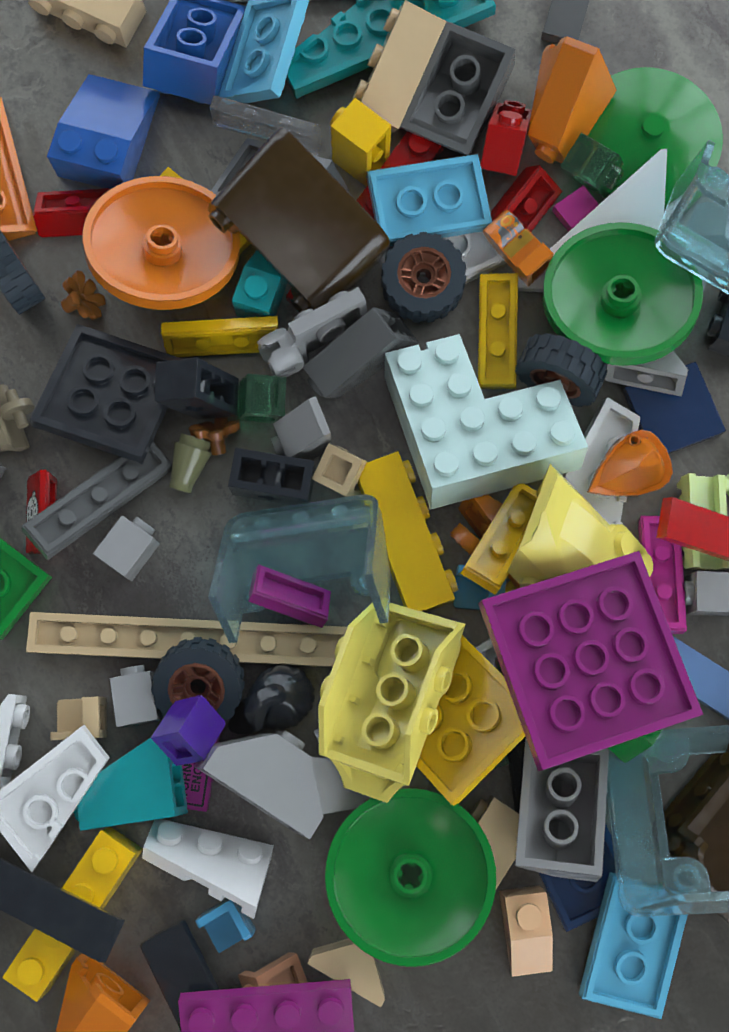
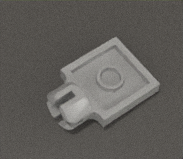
M359 287L349 292H339L331 297L328 303L315 310L307 309L299 313L292 322L288 323V330L279 328L261 337L257 341L259 352L263 360L268 362L272 371L271 374L277 380H281L300 371L305 364L367 313L365 297Z

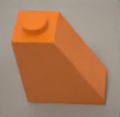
M566 36L559 41L557 46L553 43L546 46L542 53L527 135L536 148L534 150L535 154L547 163L552 164L554 161H557L566 166L570 164L617 91L599 48Z
M81 953L71 964L56 1032H128L151 1000L105 964Z

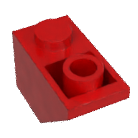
M506 100L504 104H496L488 124L480 164L481 169L517 176L532 113L531 109L525 108V104L513 100Z

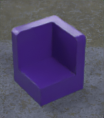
M202 695L175 701L151 736V739L176 766L205 760L226 723Z

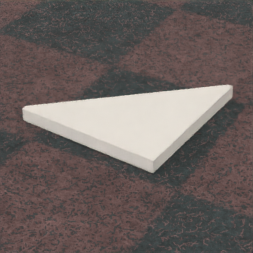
M661 149L553 245L550 248L553 255L572 236L601 224L617 222L635 223L663 232L667 149ZM546 272L529 287L518 277V291L543 292Z

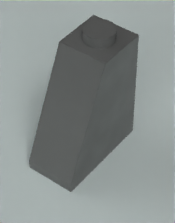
M372 307L305 364L303 368L310 376L308 378L309 385L319 396L340 398L385 367V353L419 344V342L398 313Z

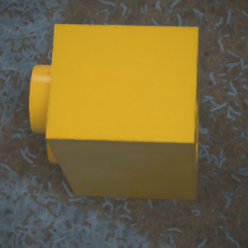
M354 98L346 108H339L331 119L332 161L367 187V171L380 169L390 156L391 124Z

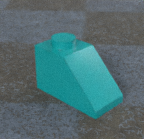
M257 250L244 265L232 298L235 314L241 318L276 316L288 283Z

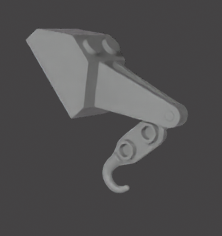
M276 731L275 734L260 733L216 743L205 760L196 762L194 765L195 768L277 822L308 839H311L324 817L323 814L354 809L371 798L344 788L341 776L329 758L309 756L302 751L305 743L286 731L283 733ZM416 767L410 785H404L400 789L427 790L429 780Z

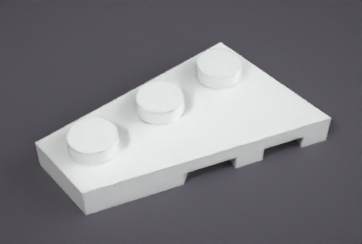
M607 397L600 403L584 433L588 449L581 469L564 473L562 476L611 525L623 524L620 521L623 503L627 501V496H603L587 493L598 466L610 447L621 437L638 431L640 416Z
M85 725L0 790V832L31 872L36 869L110 758Z
M155 819L143 847L142 859L183 881L192 879L209 888L208 895L219 901L226 897L242 906L241 912L254 919L274 845L164 819Z

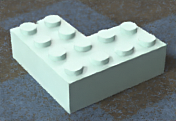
M460 334L426 342V350L421 351L418 344L385 353L384 378L430 510L513 488L517 484H527L542 480L550 464L560 474L581 469L588 445L561 380L484 399Z

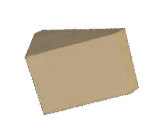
M349 938L312 949L308 957V965L333 980L351 979L352 991L381 1008L385 1001V995L376 958L362 951Z

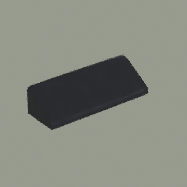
M185 920L156 933L140 945L142 953L180 1031L178 1004L180 993L220 990Z

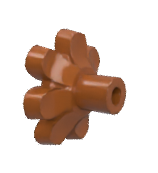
M77 270L72 275V278L68 277L62 284L64 290L69 295L61 301V306L66 313H71L77 309L79 315L83 318L89 317L92 320L100 318L102 313L98 307L106 304L105 297L100 293L94 294L96 284L91 279L85 281V274Z
M228 417L216 418L214 424L210 421L193 424L189 427L191 436L211 443L212 455H222L227 452L225 438L229 434L240 430V421L232 420L228 422Z

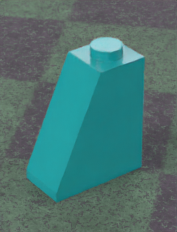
M149 738L98 774L73 812L75 819L79 822L80 831L169 818L188 813L182 765L176 766L157 744Z

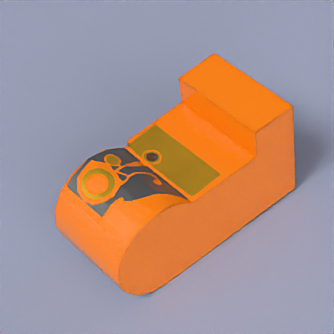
M505 210L483 230V234L492 247L512 270L518 273L519 278L527 287L546 272L549 262L553 257V252L543 242L540 243L528 229L526 230L510 211Z

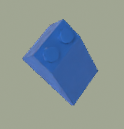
M170 0L144 46L143 86L155 89L161 93L173 94L191 99L197 103L215 106L246 6L226 0Z
M88 74L60 118L47 154V158L57 176L109 189L126 181L133 180L160 97L159 91Z

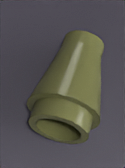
M181 433L179 441H174L169 487L187 493L192 492L196 480L212 454L208 452L210 442Z

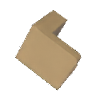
M328 443L312 480L346 497L358 498L361 491L356 489L355 486L367 461L349 453L348 450L340 446Z
M96 696L58 700L57 732H50V741L65 740L83 725L87 727L94 738H107L106 697Z

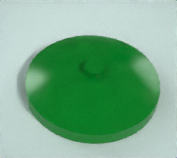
M641 67L627 69L611 75L617 91L575 154L577 165L583 177L597 193L606 199L661 149H667L664 210L688 201L706 185L715 171L722 153V125L711 100L693 82L665 69Z
M617 222L601 224L572 236L553 255L547 267L543 285L545 314L557 336L560 335L567 339L575 340L585 347L587 346L592 352L598 354L605 364L619 366L648 363L674 351L692 332L703 301L702 278L695 261L686 249L667 234L635 223Z
M399 789L388 803L374 798H370L362 803L339 827L327 856L325 869L326 892L329 905L340 928L362 951L378 960L393 965L405 967L431 965L460 952L477 936L490 914L496 892L495 860L489 841L481 826L458 803L453 806L443 795L428 790Z

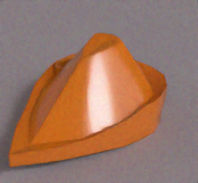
M639 430L621 437L610 447L592 478L587 493L603 496H639L661 489L670 481L673 474L672 462L666 447L651 431Z

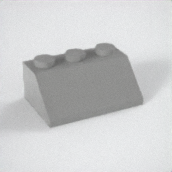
M525 739L516 867L553 877L597 882L602 877L609 759L608 748L538 771L527 739Z

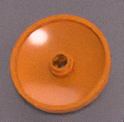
M149 176L119 184L107 191L95 202L84 223L83 248L85 260L92 275L109 293L122 301L138 307L173 310L201 303L218 293L229 282L239 260L240 232L238 231L233 234L227 230L223 233L211 222L208 206L217 196L212 191L197 183L181 178Z

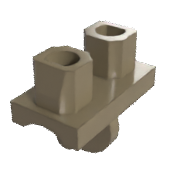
M5 384L0 385V452L7 450L22 452L30 447L23 429L29 425L26 415L35 408L32 399L19 398L16 389L9 390Z

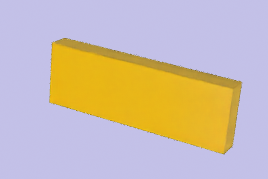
M518 273L480 274L478 383L481 389H517L515 367L517 365Z
M278 316L161 323V335L167 354L176 357L258 353L257 341L268 333L279 329Z
M523 483L513 486L460 574L494 595L497 594L509 574L507 572L522 542L538 498L536 490Z

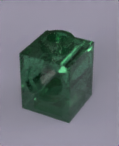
M582 132L560 165L566 175L601 196L605 194L607 189L613 190L624 174V170L621 168L624 164L621 156Z
M247 373L239 382L237 421L273 424L284 417L286 377Z

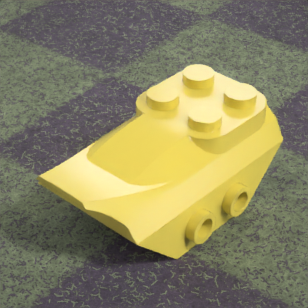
M550 464L537 490L536 495L538 498L522 542L507 571L520 584V587L522 588L640 551L650 577L653 572L652 558L627 527L623 524L609 525L593 506Z
M376 599L348 625L345 635L339 639L336 645V660L330 675L324 679L321 685V700L318 705L319 755L329 758L333 762L341 776L344 788L388 803L401 787L410 785L427 734L430 735L436 727L438 720V710L436 708L439 699L447 692L451 684L452 672L460 652V639L466 624Z

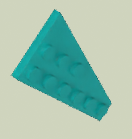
M356 0V4L345 13L340 11L331 18V24L318 35L312 34L297 46L286 76V80L295 98L297 99L370 68L367 64L376 44L383 46L389 33L383 30V27L391 9L399 10L405 0ZM407 0L431 14L463 28L495 15L496 10L494 0Z

